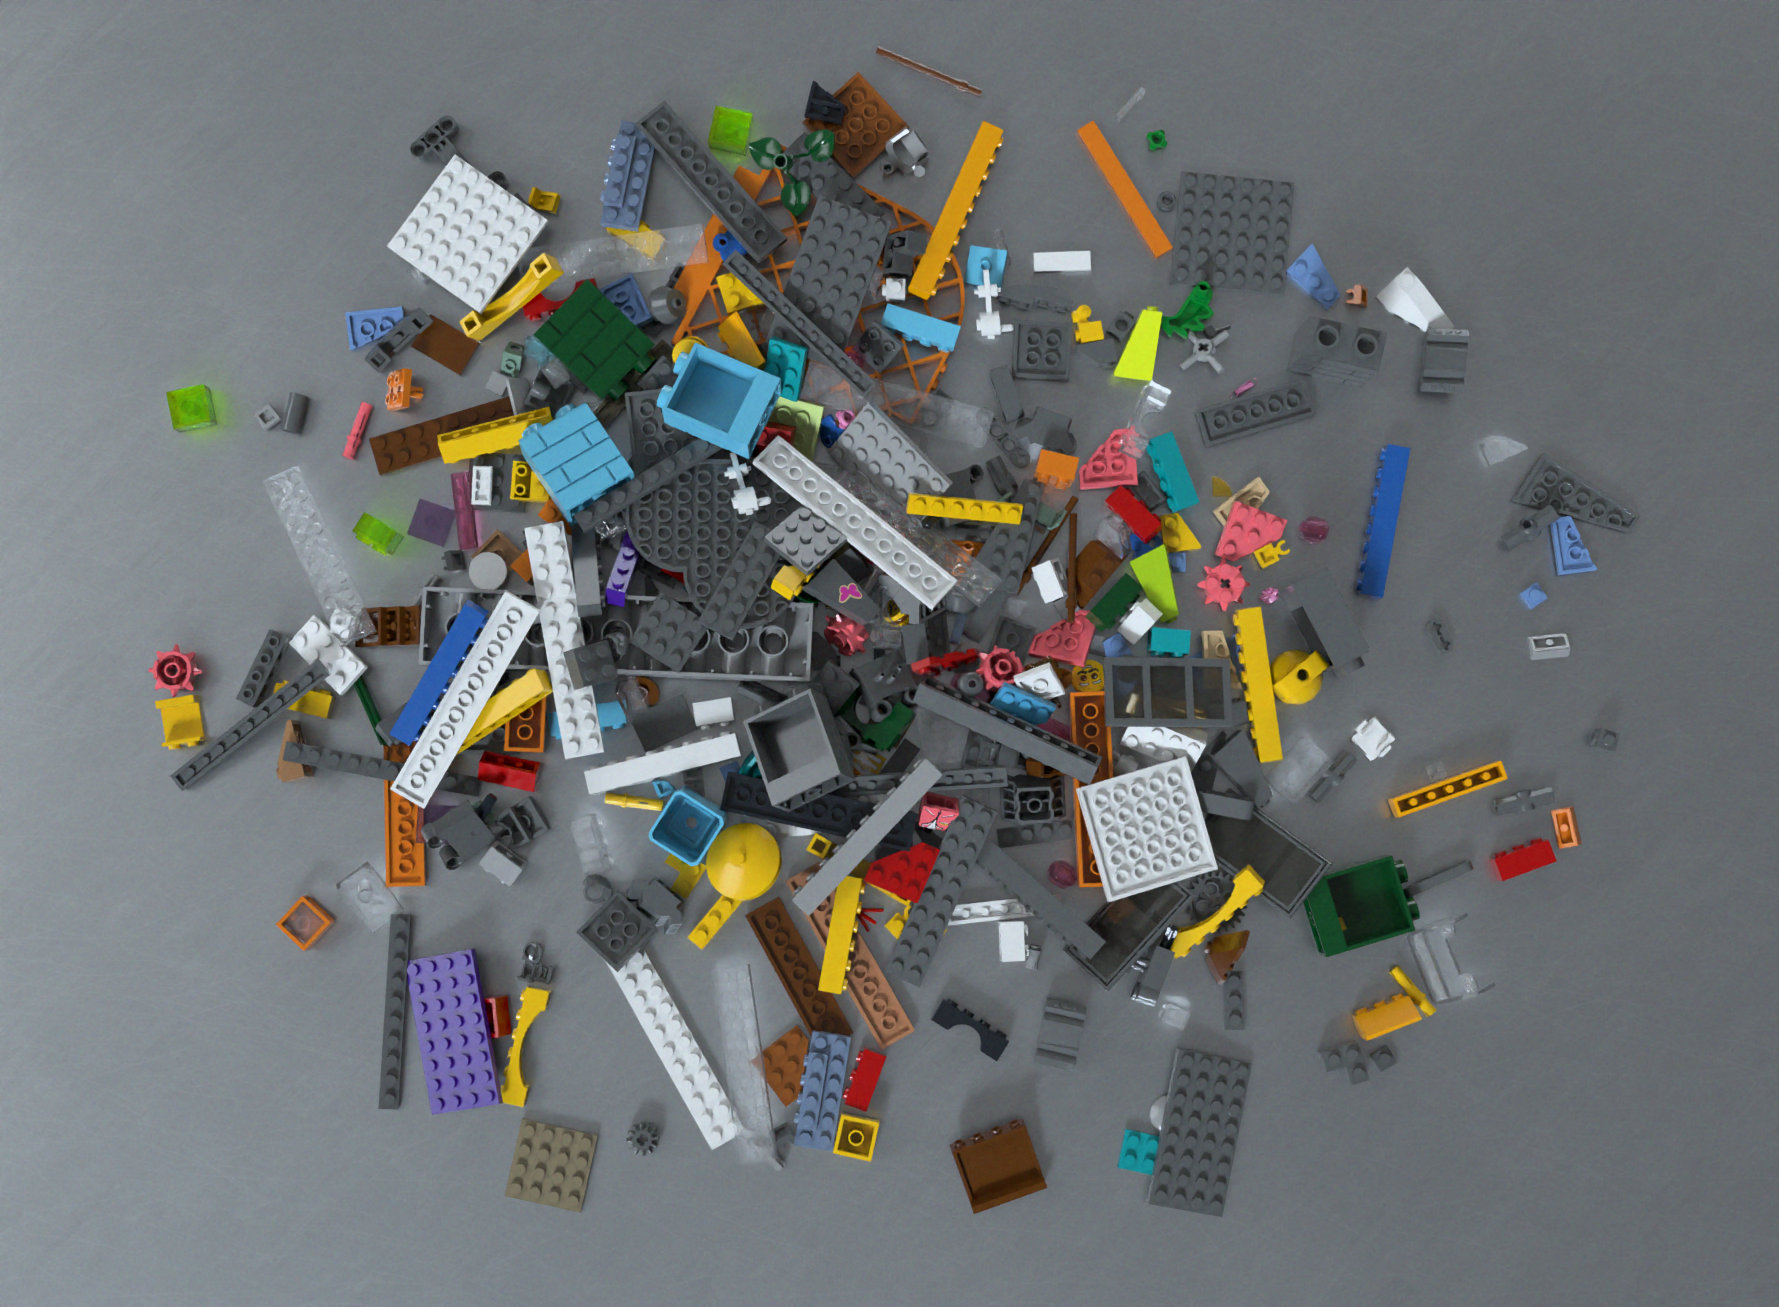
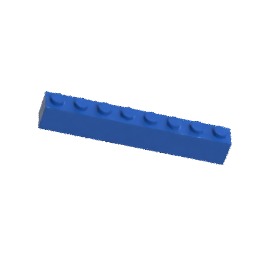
M1387 444L1384 446V449L1381 448L1379 459L1381 460V466L1376 471L1378 482L1372 492V497H1375L1374 504L1370 505L1369 515L1371 520L1370 523H1367L1365 534H1368L1367 542L1364 541L1362 553H1364V558L1360 561L1358 568L1361 575L1355 584L1358 596L1382 599L1384 596L1410 448Z
M467 600L392 728L391 736L409 746L413 741L417 742L423 733L420 731L422 725L427 726L432 717L429 713L432 708L436 710L440 704V694H445L451 684L448 683L450 677L455 678L460 670V667L457 665L460 660L464 662L470 652L467 648L470 644L474 645L479 635L476 633L479 628L483 629L489 619L486 616L489 611Z

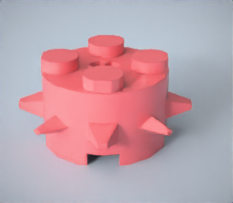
M1222 558L1220 565L1214 569L1205 565L1204 569L1207 575L1204 581L1197 583L1198 587L1205 589L1204 592L1207 596L1205 603L1208 604L1212 601L1217 604L1219 603L1222 611H1226L1228 603L1232 601L1242 604L1243 600L1240 595L1244 588L1250 586V583L1245 581L1241 574L1243 566L1240 565L1235 568L1232 565H1228L1225 558ZM1220 581H1226L1228 588H1221L1220 585L1222 583Z
M842 613L836 614L835 618L828 615L825 617L828 622L824 630L825 638L830 645L834 643L839 648L837 652L845 656H851L856 651L866 652L863 643L870 635L864 625L858 624Z
M175 644L173 651L165 653L157 651L158 660L154 662L152 668H149V672L153 673L154 678L157 680L154 688L156 690L161 688L170 689L172 697H176L179 690L188 689L193 691V684L197 674L202 673V670L197 669V664L194 660L196 653H180L178 644ZM178 668V672L174 674L173 669Z
M995 645L990 654H979L982 662L976 673L982 677L984 689L998 692L1003 682L1018 687L1014 681V675L1022 673L1025 667H1022L1019 657H1015L1016 652H1009V649H998L997 645Z

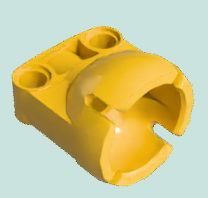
M1287 650L1281 653L1270 664L1274 696L1281 702L1294 705L1305 704L1314 699L1320 692L1323 684V671L1330 664L1318 650L1311 654L1302 650ZM1299 670L1305 671V680L1298 678Z

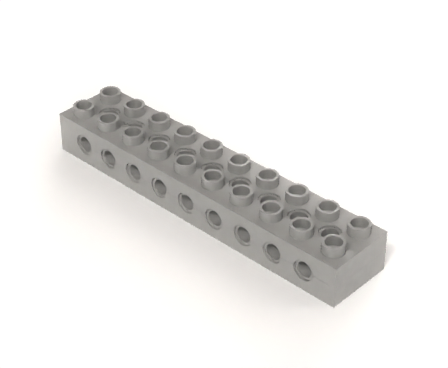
M423 587L419 665L425 667L430 665L467 600L489 611L486 616L489 619L506 590ZM507 590L538 609L535 591ZM628 595L624 607L605 603V607H602V615L581 617L582 627H585L588 632L585 644L601 642L607 634L614 633L617 629L621 628L626 631L627 637L631 639L657 597ZM669 597L701 617L702 613L694 606L690 598ZM792 602L787 610L772 622L755 628L740 629L737 634L742 635L743 642L738 648H730L727 642L728 638L708 628L704 634L703 643L695 648L680 673L629 642L627 652L623 655L622 659L614 662L616 671L620 676L810 684L815 607L813 603ZM539 614L506 671H528L536 668L550 672L544 639L538 640L536 637V630L541 626ZM479 628L476 634L480 636L483 629ZM772 635H777L782 640L781 646L776 650H770L766 647V640ZM613 643L612 645V654L614 657L619 656V654L616 651V643ZM470 644L467 650L471 651L474 645ZM460 660L457 666L461 668L464 662Z

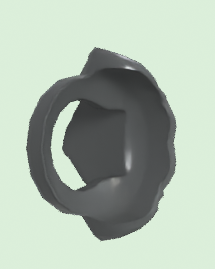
M612 632L607 634L601 641L608 640L611 653L612 645L614 642L616 643V651L619 656L614 657L612 654L614 662H617L627 652L630 639L621 632Z
M592 874L582 882L584 885L583 894L589 903L598 904L612 895L610 882L601 875ZM594 881L604 886L602 896L597 900L591 899L587 892Z

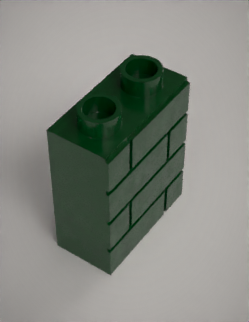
M588 279L533 334L534 338L600 401L608 396L615 402L630 387L623 378L632 368L639 374H642L656 360V357L650 352L655 344Z
M1382 855L1325 873L1303 902L1320 956L1327 958L1416 931L1413 921L1420 919V913L1413 897L1405 898L1401 884L1408 882V874L1401 859L1394 861L1392 855ZM1311 877L1296 881L1299 892ZM1340 917H1342V920L1347 928L1344 931H1342L1339 922Z

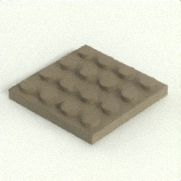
M523 1118L504 1196L581 1213L598 1135Z

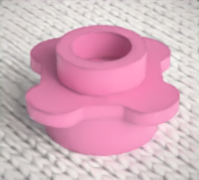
M851 409L836 412L841 429L848 427L856 418Z
M1269 587L1262 591L1259 599H1262L1265 604H1270L1279 598V590Z

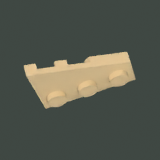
M1256 477L1212 512L1224 527L1234 501L1259 509L1270 491L1260 477Z
M1201 631L1202 658L1230 659L1231 689L1242 688L1235 673V666L1232 664L1229 656L1230 652L1223 631ZM1202 668L1203 689H1222L1221 668Z

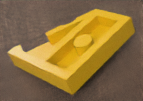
M1179 513L1159 515L1162 520V544H1166L1168 553L1201 548L1200 543Z

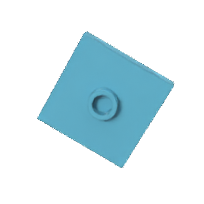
M970 245L964 283L977 286L984 285L983 270H989L990 284H997V287L1002 289L1008 251Z

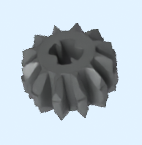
M644 1122L640 1123V1128L634 1124V1131H628V1134L632 1137L627 1138L626 1142H633L629 1149L631 1150L636 1147V1155L642 1150V1156H645L646 1149L649 1153H653L652 1146L658 1147L659 1145L653 1141L659 1140L660 1136L653 1135L657 1132V1128L651 1131V1123L646 1128ZM642 1134L648 1138L645 1143H641L638 1139Z

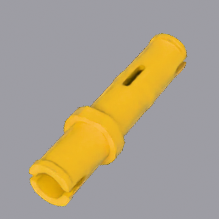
M606 792L605 804L619 805L622 808L634 807L663 811L664 800L631 796L628 793L616 794Z
M1399 965L1389 971L1412 998L1414 1005L1417 1004L1426 1017L1431 1016L1437 1010L1426 998V994L1417 988Z

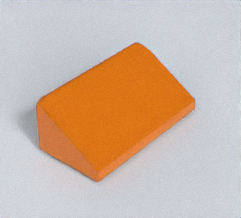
M1574 807L1552 810L1551 813L1559 848L1580 845L1581 838Z

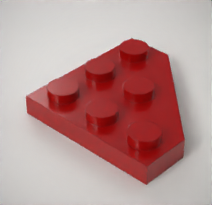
M971 648L967 649L965 654L964 652L956 651L944 654V658L932 656L912 663L911 667L913 672L936 678L941 676V672L946 670L952 672L959 669V665L964 663L970 665L977 662L976 659L980 658V652L978 649Z
M921 842L912 846L910 852L901 850L871 863L864 881L918 904L940 849Z

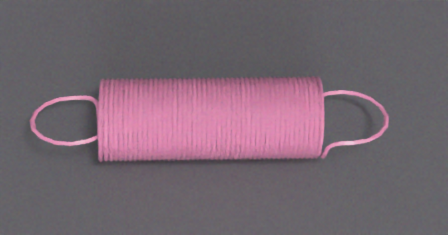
M1249 380L1234 390V394L1239 397L1255 385Z

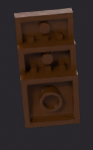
M422 606L355 609V613L361 614V624L355 636V647L420 645Z

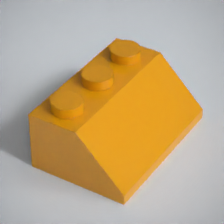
M736 311L718 326L720 332L717 335L722 344L727 343L729 347L727 352L731 358L764 371L766 362Z
M1399 993L1391 997L1392 1000L1387 1002L1384 1000L1375 1002L1373 1004L1374 1007L1369 1009L1362 1007L1355 1010L1356 1014L1351 1016L1359 1036L1368 1041L1422 1020L1410 996Z

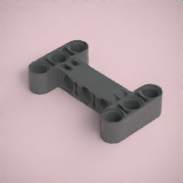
M448 115L440 118L410 146V152L418 162H426L435 154L447 166L456 154L470 164L450 142L457 135L459 127L454 118ZM446 124H453V127L450 130L444 129ZM433 136H439L436 142H430ZM424 148L423 154L416 155L418 149ZM495 171L488 176L493 182L499 178L503 179V183L499 186L505 190L508 189L509 182L502 172Z

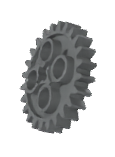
M1213 870L1211 876L1204 873L1205 878L1203 879L1199 875L1197 876L1198 883L1195 881L1191 882L1194 888L1187 889L1196 896L1188 905L1190 909L1186 911L1187 914L1193 913L1190 918L1191 921L1197 919L1196 923H1199L1222 907L1219 904L1216 907L1213 906L1212 901L1201 897L1200 894H1205L1212 899L1219 897V901L1225 904L1224 894L1227 892L1232 893L1235 887L1233 879H1229V873L1223 877L1222 871L1219 872V875H1215ZM1214 884L1217 887V891L1214 894L1207 893V885ZM1200 902H1207L1209 905L1208 910L1200 911L1198 909ZM1238 907L1233 911L1235 914L1228 921L1223 920L1219 923L1218 934L1221 932V928L1228 932L1229 925L1235 928L1234 921L1241 923L1239 915L1245 916V913L1241 911L1242 909Z

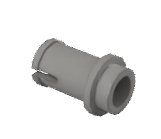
M1030 944L1025 968L1038 970L1040 953H1042L1041 946Z

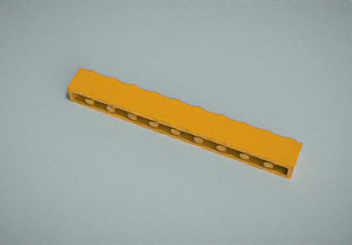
M986 121L982 122L929 239L926 252L922 255L908 286V292L925 300H928L930 295H935L938 288L936 281L938 278L942 279L946 270L943 268L944 263H949L953 252L950 251L952 245L956 246L961 237L958 235L960 229H964L968 221L965 216L967 212L971 214L975 205L972 202L974 196L978 197L982 186H980L981 180H986L990 171L987 167L989 163L993 164L997 156L994 151L996 147L1000 148L1004 140L1001 137L1003 129Z

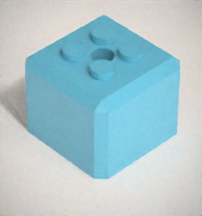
M681 786L674 792L649 831V838L652 842L688 865L695 866L703 859L728 820L727 811L720 810L718 805L690 787ZM689 817H693L697 821V825L693 828L686 824V820Z

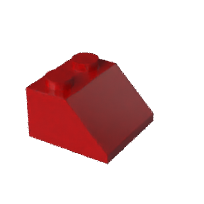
M768 421L753 450L754 457H757L778 435L794 447L796 427Z
M507 995L484 997L491 1038L511 1034Z

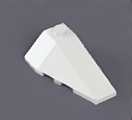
M1408 267L1375 297L1387 311L1404 318L1405 321L1413 323L1425 332L1427 328L1453 329L1455 327L1422 282Z

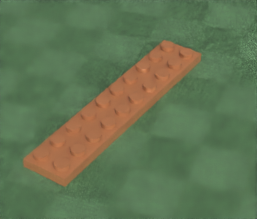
M820 862L786 880L792 893L800 885L804 887L808 883L806 879L813 871L818 873L821 869L819 866ZM835 889L809 916L804 913L824 950H826L836 895ZM857 930V933L853 932L852 940L855 941L854 951L849 953V959L852 960L850 971H846L845 979H848L847 990L882 1050L912 1033L915 1029Z

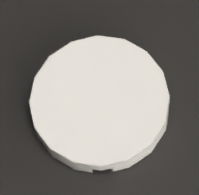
M485 552L474 557L468 572L475 586L480 589L495 590L507 579L508 569L507 564L500 556L495 553Z

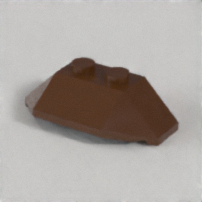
M1117 539L1090 541L1076 557L1075 599H1077V606L1080 609L1087 605L1131 553ZM1068 568L1066 569L1067 579H1068Z

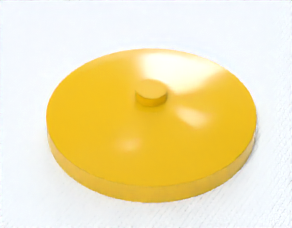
M752 823L735 824L723 830L710 846L706 859L707 874L714 888L724 896L739 901L751 900L767 892L777 880L782 865L781 849L775 837L765 828Z

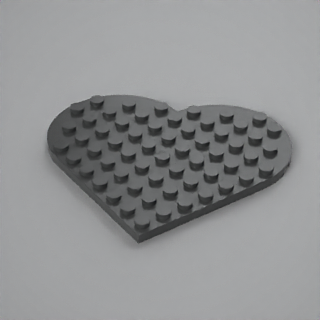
M705 459L626 507L625 520L627 531L637 551L646 560L662 569L683 572L687 593L694 606L701 613L705 610L754 522L773 530L801 506L799 501L754 466V459H737L739 465L746 463L747 466L751 467V471H748L749 475L742 476L745 487L753 486L757 499L770 497L771 503L759 506L758 510L753 511L751 515L746 516V513L739 514L738 510L733 508L731 498L734 497L733 491L739 490V485L736 478L729 479V476L725 477L724 475L727 467L733 466L731 459ZM780 557L740 629L755 628L772 622L783 614L793 602L796 595L791 600H788L771 588L773 579L784 565L787 567L792 566L784 557Z

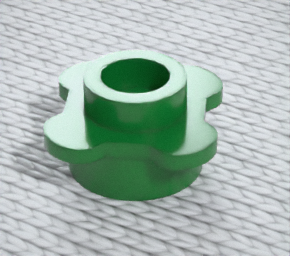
M1160 129L1147 134L1146 138L1149 140V148L1151 150L1167 146L1163 130Z

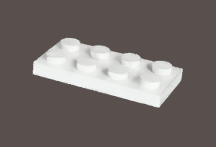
M313 615L289 642L310 665L318 659L331 673L325 680L339 695H344L368 668L336 634L330 632V628L317 615Z

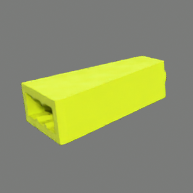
M1147 306V309L1141 310L1113 370L1114 376L1152 381L1162 312L1158 311V307Z

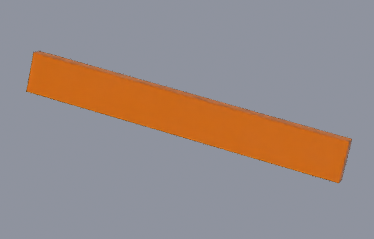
M1094 120L1078 129L1077 133L1155 258L1157 259L1172 250V245Z

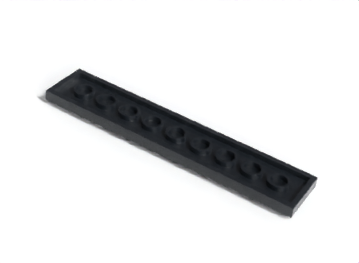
M729 771L720 810L846 838L853 829L857 831L862 826L859 823L866 815L872 816L875 812L873 808L877 804L828 793L787 812L772 806L762 778ZM908 811L877 845L910 852L918 813Z

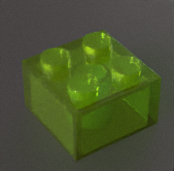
M715 105L708 137L709 148L746 156L754 122L753 113Z
M201 384L166 392L173 429L181 433L217 425L211 391L208 386Z
M366 512L363 513L352 532L357 534L356 539L368 546L373 544L371 548L384 556L387 553L393 555L405 537Z

